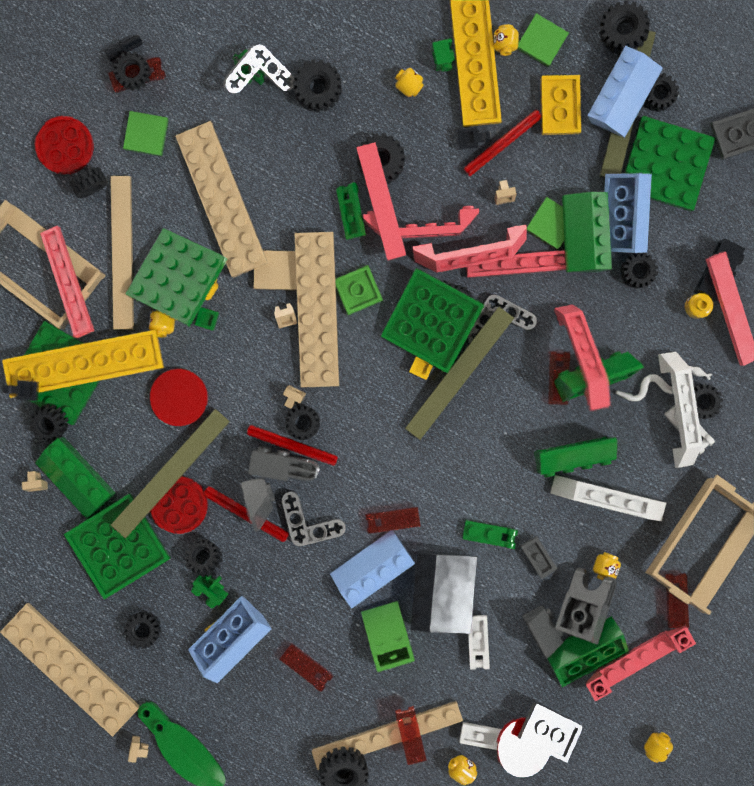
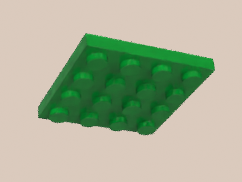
M642 116L624 174H652L651 200L692 212L697 202L715 137Z
M163 228L125 294L190 327L228 259L219 253Z
M416 268L381 337L440 370L449 373L485 304Z
M44 321L24 355L85 343ZM100 381L38 393V401L31 402L39 407L50 404V406L56 405V409L60 407L62 409L60 412L66 413L64 418H68L69 421L67 423L75 425Z
M131 493L64 534L104 600L171 559L146 517L127 538L123 537L111 526L134 500Z

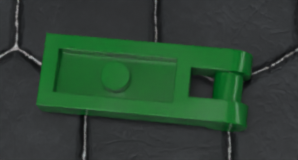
M354 182L348 184L347 187H337V197L346 240L365 236L366 233L358 198V185Z
M465 520L462 539L515 549L516 543L514 541L515 536L518 535V530ZM503 533L508 534L507 541L501 540Z

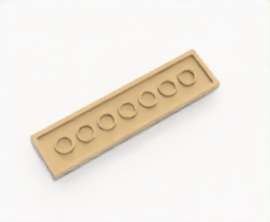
M209 121L176 135L221 252L228 259L226 264L231 277L234 278L268 264L212 122Z
M334 232L295 233L301 387L339 386Z
M27 603L1 630L0 633L112 737L139 709L140 706L30 603Z

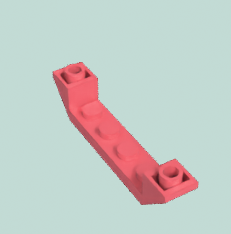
M464 206L463 209H460L458 212L459 225H456L455 222L444 223V226L428 223L425 224V227H418L417 224H408L406 228H399L401 237L459 236L477 217L479 209H474V206ZM368 211L367 214H363L364 222L380 236L374 211Z
M526 225L507 228V241L443 252L436 255L434 254L432 243L414 246V261L438 273L513 258L526 241L527 227Z
M573 304L555 308L554 311L559 325H565L584 376L587 385L584 395L590 411L609 407L608 378L583 311Z
M686 626L663 631L630 650L627 654L597 669L585 684L596 702L612 692L611 686L670 652L676 650L678 653H681L695 645L696 642Z

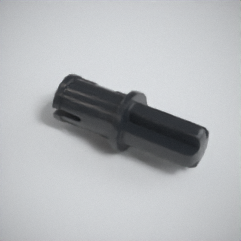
M136 34L123 42L120 40L118 44L104 51L109 61L112 62L117 57H120V54L124 53L127 55V52L141 46L143 42L140 36Z

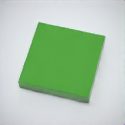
M536 13L521 38L517 49L549 67L569 32Z
M130 111L123 149L162 157L169 119L167 117Z
M546 197L527 226V231L556 250L560 248L564 241L563 207Z
M368 265L335 279L337 291L348 315L383 301Z

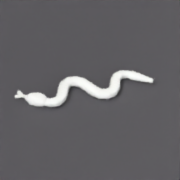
M689 366L693 375L699 377L706 376L710 380L709 376H712V374H706L699 367ZM650 374L644 377L638 395L633 396L618 390L616 394L629 401H640L645 397L650 382L657 383L664 392L673 394V387L669 386L660 376Z

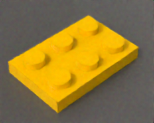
M580 75L541 76L542 135L581 133Z

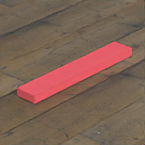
M376 143L357 147L387 261L406 256Z
M55 226L40 233L73 335L75 338H79L93 332L94 328L59 226Z
M565 250L515 254L510 259L466 267L467 278L566 270Z
M720 252L707 258L706 262L739 365L745 366L754 361V340L726 252Z

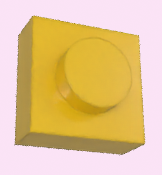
M416 356L409 373L427 380L433 365Z

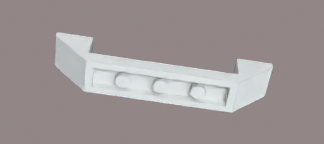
M677 352L658 354L661 373H671L682 447L673 449L675 468L694 465L703 444L691 368Z
M558 475L554 476L550 492L551 494L657 521H662L666 506L665 502Z

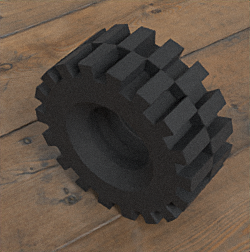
M619 1L616 3L615 8L611 5L608 8V12L605 11L603 18H601V41H604L606 48L610 47L609 51L612 53L614 50H617V54L621 55V51H623L625 46L637 50L638 46L641 48L644 45V41L648 38L650 19L648 18L647 11L643 12L642 5L636 7L637 2L633 1L632 5H630L628 1H624V4L621 5ZM621 23L631 24V33L627 35L619 34L617 31L618 25Z
M313 59L310 64L307 62L303 63L304 67L297 69L298 73H295V81H293L294 92L298 102L301 103L302 107H307L311 112L313 109L316 112L324 109L325 112L328 110V107L331 106L333 108L335 102L339 101V96L342 92L340 74L337 73V69L335 67L332 68L329 62L325 64L321 59H319V62H315V59ZM314 80L324 82L325 89L322 93L316 94L311 91L310 85Z
M377 133L374 134V137H367L366 141L361 143V146L376 143L378 152L387 154L388 162L382 168L386 182L388 184L392 183V180H396L403 171L405 162L403 146H400V142L398 140L395 141L393 136L390 135L388 137L385 133H382L381 136H378ZM357 152V166L360 174L364 176Z
M342 746L341 750L334 748L333 753L328 751L326 757H322V763L319 764L321 786H367V779H369L365 756L360 754L359 750L354 752L353 747H349L346 750L345 746ZM341 769H350V770H351L350 772H348V773H346V774H338V773H336L337 771H339V770H341Z

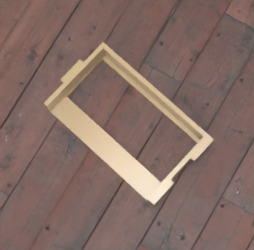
M4 200L0 206V233L9 224L46 252L40 235L46 229L16 206ZM66 245L76 276L87 283L81 291L84 301H86L106 275ZM0 271V284L57 328H66L69 323L66 312L61 318Z
M718 475L714 478H707L645 572L667 587L670 593L684 603L691 604L701 613L708 615L711 613L707 609L708 604L754 535V502L751 504L734 492L736 488ZM714 488L746 512L692 595L689 596L659 575L658 572Z

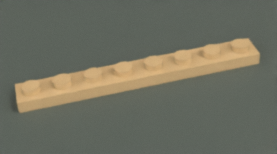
M457 701L312 749V755L317 770H319L322 757H326L328 751L333 753L334 748L341 750V747L345 746L346 750H348L349 747H353L354 752L359 750L360 754L364 755L463 721Z

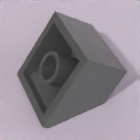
M264 477L241 483L249 519L255 532L259 531L273 510L272 502L275 501L270 482L266 483Z
M540 605L522 615L541 652L548 658L563 643L561 639L563 633L555 629L551 621L554 617L549 608L545 610Z

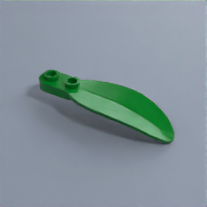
M147 701L139 707V718L155 735L162 755L181 777L197 786H224L226 777L222 768L208 749L191 732L181 725L171 722L154 702ZM145 710L150 712L149 716L145 714ZM158 724L163 726V730L158 728Z

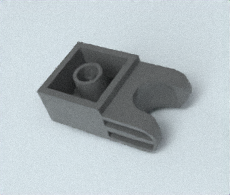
M260 446L252 451L248 474L288 481L290 478L311 481L318 475L320 467L315 460L292 456L289 451L279 450L277 453L271 452V448Z
M579 567L576 569L569 591L566 593L555 629L598 645L617 583L615 578L606 577L599 588L590 591L588 589L589 574L586 569ZM581 616H585L583 621L580 620Z

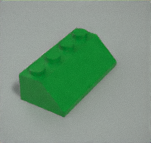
M585 192L563 195L566 272H602L611 270L608 192Z
M618 351L611 354L610 358L606 360L603 357L600 358L608 378V386L628 379L644 368L643 364L629 352L621 354ZM580 366L576 367V370L573 372L566 370L559 373V377L554 381L562 402L584 395L587 385Z
M606 436L534 451L538 474L544 475V477L555 476V472L558 471L570 473L574 472V468L581 467V470L593 468L592 464L600 463V466L612 464V460H617V437Z
M65 437L57 438L42 452L35 463L86 519L90 518L116 494Z
M611 616L605 620L598 645L575 636H570L563 641L547 660L560 685L564 687L627 654L629 649L622 631Z

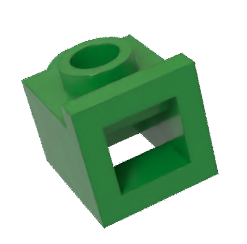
M451 38L432 42L431 50L436 71L446 72L452 69V61L455 60L453 49H450L452 44Z

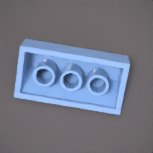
M625 46L588 114L590 122L625 138L663 68L644 53Z
M605 174V192H608L611 252H647L652 174Z
M390 530L332 571L330 575L341 595L352 609L410 568L415 562L394 531Z
M241 596L188 651L202 676L218 683L272 628L264 616L245 597Z

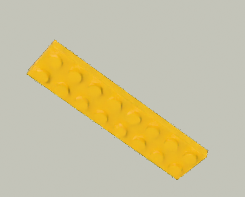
M450 0L463 127L499 124L502 120L489 0Z
M156 330L2 360L7 385L17 386V380L39 382L38 393L164 368ZM9 393V397L15 398L16 394Z

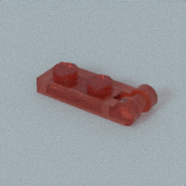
M160 57L146 60L150 68L153 67L155 71L149 76V82L162 80L166 77L165 71L161 68L162 62ZM134 64L128 66L125 70L126 76L129 78L136 77L139 74V67ZM113 71L108 73L115 93L127 90L117 81Z
M550 351L548 404L568 405V401L562 402L554 381L559 377V373L569 370V351H564L563 353ZM556 361H563L562 366H556Z
M418 506L365 514V520H368V534L421 526ZM381 518L382 525L376 526L375 519Z
M679 573L678 575L665 574L666 580L673 585L674 583H679V589L688 595L686 573ZM666 587L668 627L680 628L686 626L689 628L688 604L670 593Z
M293 643L289 645L279 659L321 692L326 687L327 681H331L334 677L330 671ZM318 672L322 675L319 680L315 677Z
M414 706L408 707L407 710L403 711L401 709L395 710L407 764L411 765L427 761ZM410 717L411 722L404 724L403 719Z

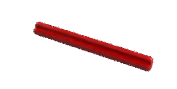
M534 110L464 168L465 173L468 176L473 175L538 122L542 117L539 111Z
M250 425L247 429V435L332 466L336 465L338 459L336 455Z
M210 486L206 488L203 494L206 498L251 523L246 507ZM268 520L261 527L262 531L281 542H285L289 536L288 532Z

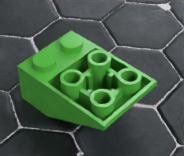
M398 601L361 611L377 672L415 661Z

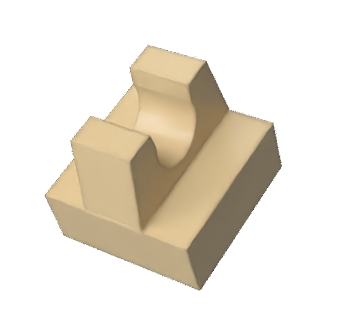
M507 180L499 181V190L495 193L496 205L514 202L516 198L515 187L509 188Z
M290 303L286 304V309L280 310L279 306L275 307L274 314L279 329L298 324Z
M289 385L283 394L288 397L284 406L292 409L295 402L301 403L306 393Z
M36 471L28 472V481L22 482V490L27 492L48 489L47 482L41 480L40 473Z
M132 736L128 762L136 763L137 757L147 758L149 745L140 743V737Z

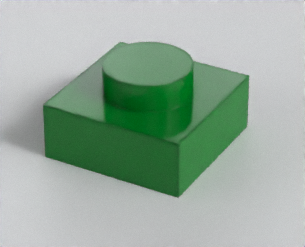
M201 307L195 326L214 331L220 313Z

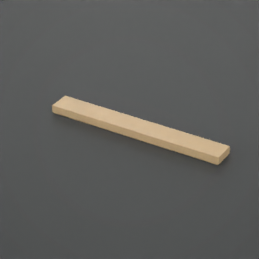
M111 176L113 329H134V299L125 294L133 281L131 177Z

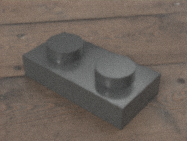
M537 536L520 545L541 579L557 570L556 565Z

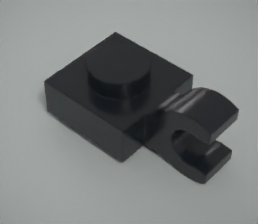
M477 127L457 129L459 150L478 148V142H491V131L477 133Z
M17 380V386L3 385L2 393L16 394V400L38 401L39 382Z

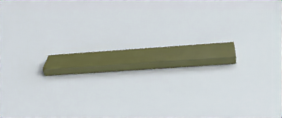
M649 31L644 45L641 48L638 46L637 51L644 53L649 58L656 32ZM632 126L625 138L610 132L599 177L605 178V174H621Z
M501 307L495 310L452 366L449 373L445 375L405 427L406 430L421 440L513 321L514 317Z
M215 409L111 526L123 537L127 538L230 421Z

